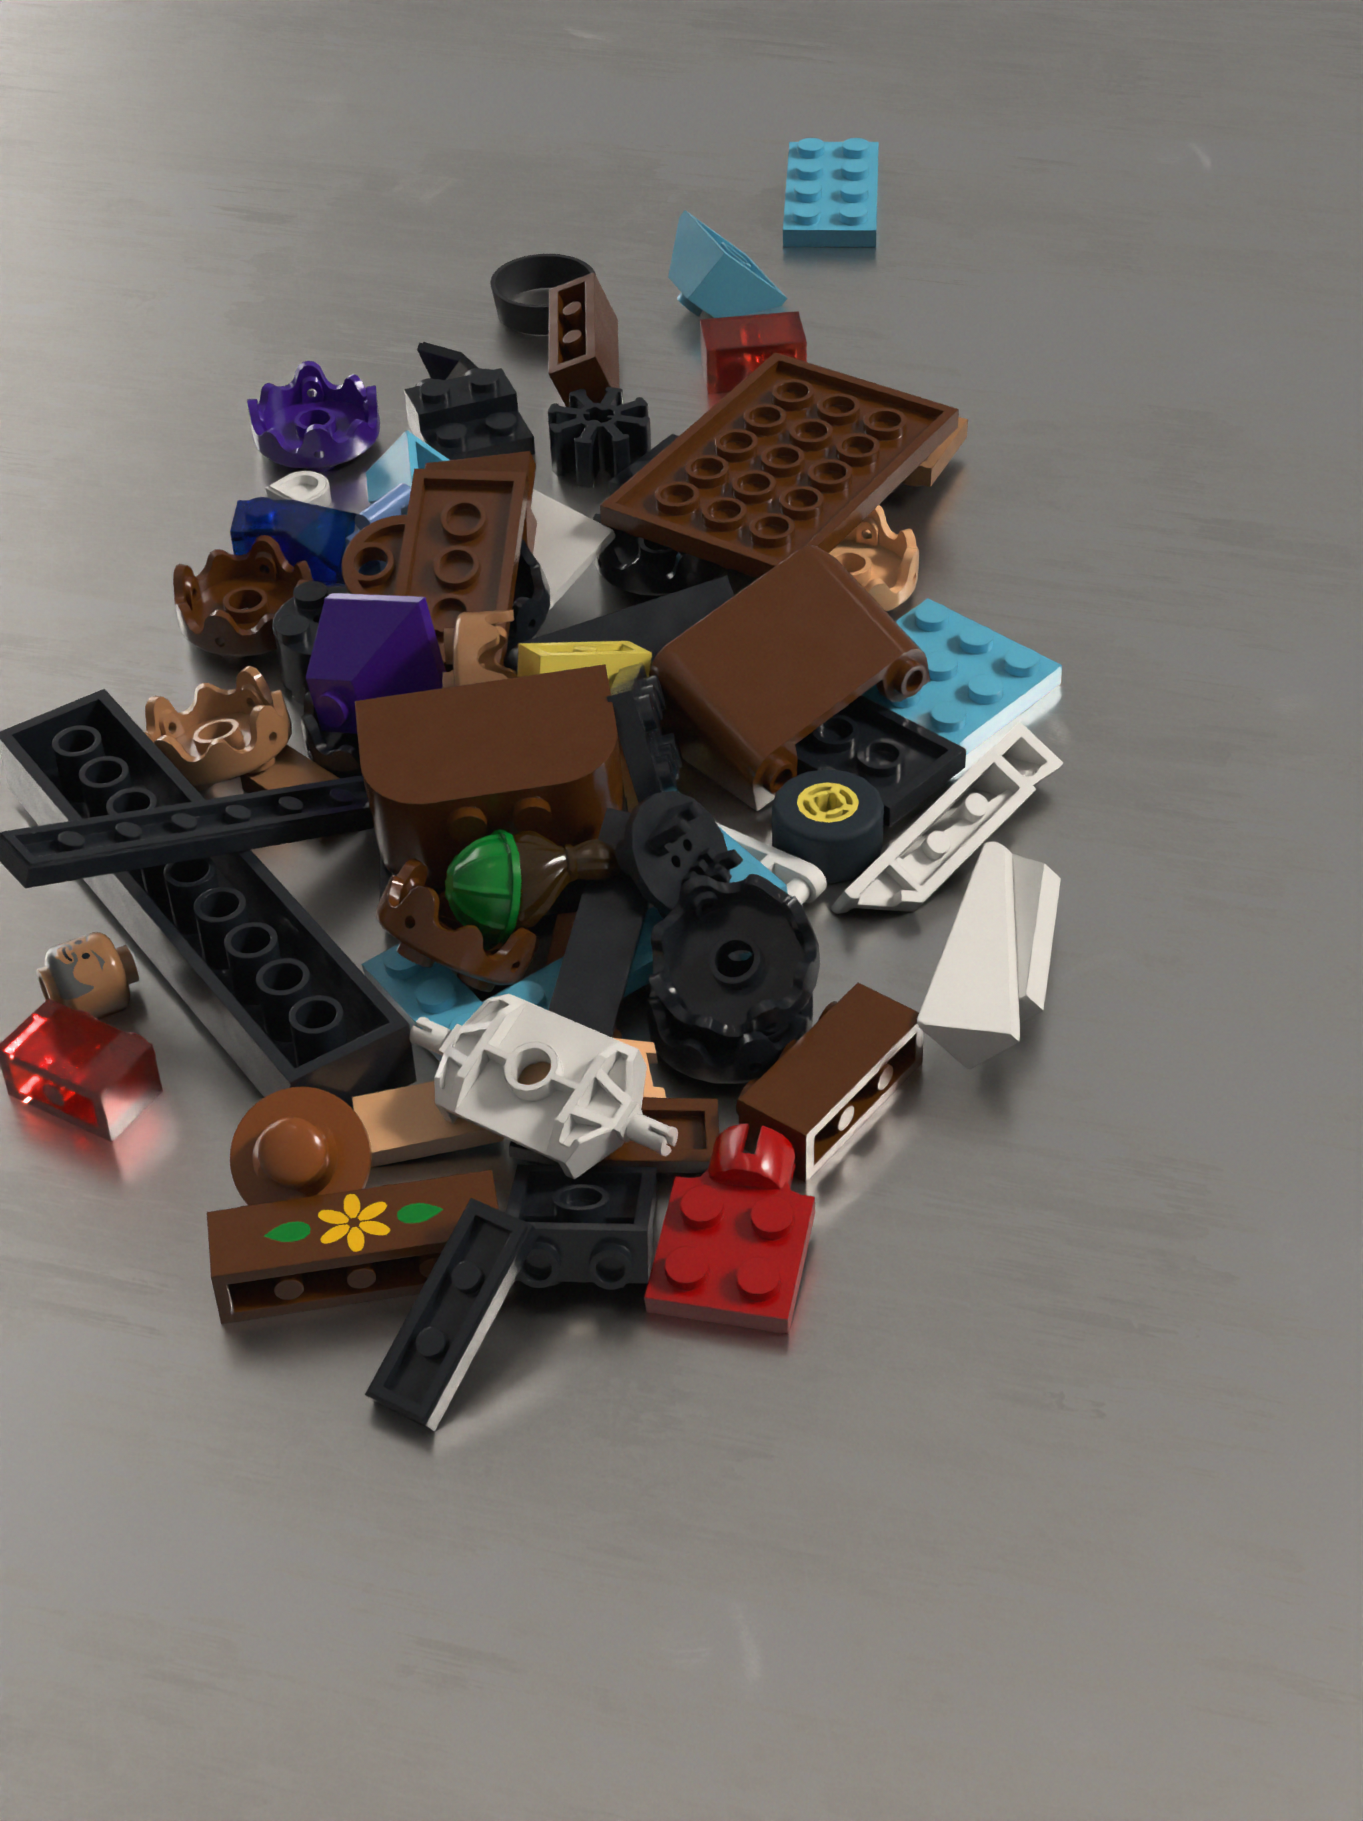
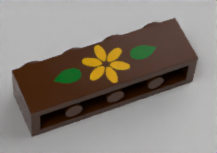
M492 1170L454 1174L446 1177L387 1184L372 1188L313 1195L298 1199L207 1212L210 1272L221 1324L419 1294L470 1198L499 1210Z

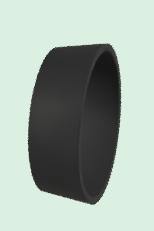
M534 254L511 260L499 267L492 275L490 281L498 317L505 326L517 332L531 335H549V305H529L510 299L529 290L554 288L595 273V271L586 262L561 254Z

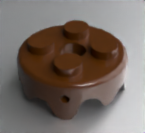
M267 535L256 537L251 550L243 555L229 554L221 549L213 550L208 555L205 567L197 576L194 575L190 566L178 564L173 574L174 603L178 625L184 637L194 646L209 653L218 654L225 659L237 660L246 656L275 651L276 646L273 634L274 616L283 604L294 597L293 591L298 585L313 581L310 568L305 560L296 563L294 567L290 565L285 559L279 544Z
M412 858L404 864L397 876L392 875L377 905L375 916L379 924L390 935L400 941L396 951L401 956L413 963L429 968L433 967L434 962L456 971V976L467 985L489 993L492 992L495 984L503 986L514 985L524 979L539 947L540 937L535 936L534 933L525 928H520L509 937L500 949L487 951L483 946L481 931L474 925L463 926L456 919L446 899V889L437 895L433 889L424 887L428 875L427 866L416 858Z

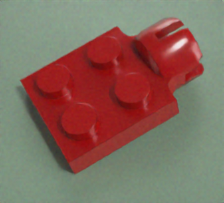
M749 1124L730 1126L715 1139L708 1170L704 1174L694 1178L675 1176L644 1297L646 1312L789 1334L815 1217V1197L801 1195L790 1189L796 1165L794 1164L795 1153L792 1143L783 1134L762 1126L755 1154L743 1153Z

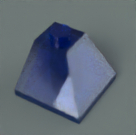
M267 497L238 500L230 529L233 554L243 555L248 553L256 537L267 535L279 544L285 559L293 567L296 563L305 560L310 568L313 581H318L325 585H345L342 575V559L346 550L345 538L358 529L355 524V516L358 514L295 500H272Z

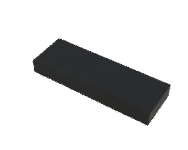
M470 1198L367 1389L365 1396L373 1402L435 1432L540 1234L538 1230L525 1221Z

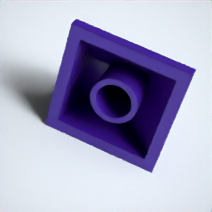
M332 593L325 598L306 674L307 685L321 731L358 734L355 701L443 688L442 678L443 672H446L425 597Z

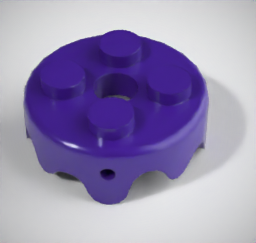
M305 361L298 365L293 380L285 386H276L272 383L264 384L261 389L259 404L257 399H247L252 438L257 450L269 460L284 466L307 469L317 473L327 472L336 465L351 461L362 455L375 443L379 436L380 417L376 385L365 387L362 380L355 374L348 376L344 380L343 385L332 384L325 377L321 366L314 361Z

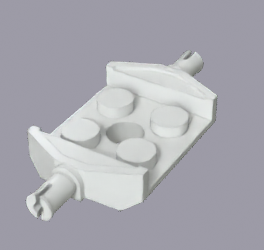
M509 993L488 998L463 1026L456 1024L453 1030L434 1023L426 1017H420L416 1021L417 1025L422 1029L414 1025L411 1029L410 1042L412 1044L419 1045L442 1056L434 1077L435 1104L446 1121L454 1124L456 1119L460 1117L558 1162L565 1175L570 1178L576 1179L620 1148L624 1142L634 1141L658 1152L662 1156H667L672 1151L670 1146L666 1144H670L673 1147L676 1145L678 1139L677 1128L665 1125L642 1113L641 1108L647 1065L639 1049ZM539 1062L551 1064L548 1075L536 1084L525 1085L518 1082L521 1072L527 1066Z

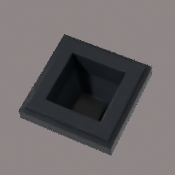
M419 342L417 351L431 379L448 380L464 376L467 371L478 368L462 352L427 342Z

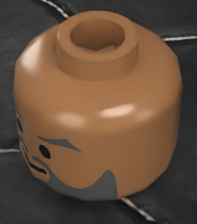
M92 932L52 946L45 954V966L36 969L43 997L52 1016L56 1018L63 1015L69 1023L75 1026L84 1025L126 1009L131 995L129 984L139 981L137 967L127 945L115 948L110 938L100 932Z

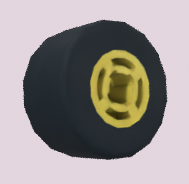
M817 770L805 772L788 780L776 792L772 806V847L815 865L822 871L826 882L829 884L849 881L860 876L880 857L882 849L884 805L878 790L864 778L846 771Z

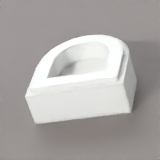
M313 471L291 473L266 488L268 504L302 523L324 511L331 503L328 479Z

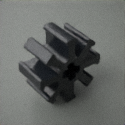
M607 387L605 388L606 395L601 403H593L586 395V390L579 389L569 393L570 407L559 406L557 403L551 404L548 409L552 471L558 477H562L565 473L576 470L577 485L592 488L595 486L594 479L599 471H607L614 478L650 451L651 428L650 418L648 417V403L642 397H637L635 401L623 404V390L621 388Z

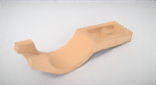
M614 1038L639 1049L647 1065L643 1097L666 1098L663 1087L653 1086L649 1064L658 1063L654 1042ZM539 1062L527 1066L521 1072L518 1082L525 1085L536 1084L548 1075L551 1064ZM434 1081L352 1097L354 1111L362 1120L369 1135L372 1150L371 1167L501 1142L504 1137L460 1117L456 1119L454 1124L446 1121L435 1104Z

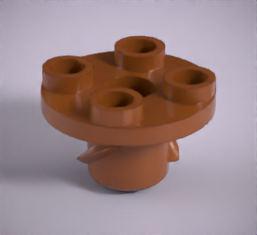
M311 1087L282 1089L258 1101L248 1110L238 1124L230 1149L232 1178L240 1196L247 1205L364 1189L372 1164L369 1135L357 1113L334 1094Z

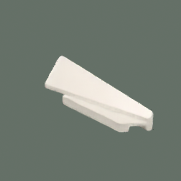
M1019 721L840 895L830 909L836 914L847 913L853 908L915 912L1036 790L1034 786L1052 775L1063 762Z
M992 841L984 843L917 1017L919 1027L968 1070L1018 1043L1020 1040V1023L1044 1011L1061 878L1045 863L1012 854L1002 844Z

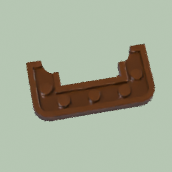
M807 545L797 550L665 645L656 655L649 671V677L653 675L658 676L665 697L667 709L662 711L663 720H660L664 735L674 732L682 759L757 812L774 800L776 792L788 780L797 776L798 757L795 744L875 684L879 694L892 702H901L918 693L924 685L930 682L927 658L921 648L835 557L816 545Z

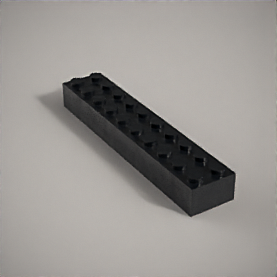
M105 689L0 731V755L9 790L39 826L205 800ZM252 850L84 878L85 882L264 1097L286 1088L311 1087L334 1094L354 1110L352 1097L406 1087L417 1082L412 1043L410 1042L409 1023Z

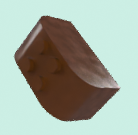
M606 664L355 701L361 771L380 855L390 873L394 872L397 875L407 861L416 858L427 866L428 875L425 887L431 889L446 888L447 869L454 857L475 840L489 836L495 830H504L510 834L523 830L535 831L558 846L563 847L565 844L574 846L588 840L598 839L607 808L627 812L613 703L607 700V696L611 695Z

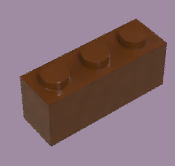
M595 273L549 289L548 374L566 407H570L569 393L572 391L585 389L586 395L593 403H601L606 395L605 388H620L618 319Z
M859 982L838 1002L833 1001L828 1004L821 1013L818 1022L799 1040L795 1039L789 1042L783 1049L778 1061L760 1079L751 1080L741 1091L736 1104V1113L739 1117V1124H749L744 1150L755 1154L762 1126L783 1134L792 1143L794 1148V1164L796 1165L793 1176L807 1183L923 1063L924 1031L917 1023L919 1012Z

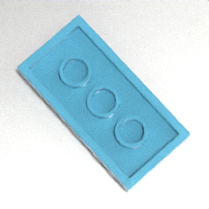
M805 138L799 142H789L783 219V247H876L879 142H868L862 138H850L844 142H823L817 138Z

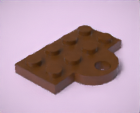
M414 469L407 515H396L377 520L359 531L348 544L342 559V575L348 594L425 597L446 672L454 670L453 665H447L445 660L444 628H454L457 616L463 612L512 610L529 491L527 472ZM379 560L387 564L385 569L376 575L368 576L358 572L360 567L369 561ZM510 622L497 623L496 625L504 628L507 632L506 644L495 654V659L501 666L505 664Z

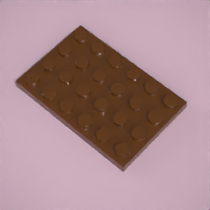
M774 353L600 504L601 524L626 532L628 535L672 548L674 551L718 564L725 569L735 570L755 578H760L797 550L807 545H816L825 552L830 553L958 428L959 409Z

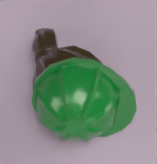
M495 830L491 835L475 840L454 857L447 869L445 896L456 919L463 926H476L482 933L484 948L487 951H495L500 949L518 929H529L536 926L568 883L577 879L605 880L614 877L622 870L615 856L616 845L598 839L588 840L574 846L565 844L562 847L535 831L523 830L510 834L504 830Z

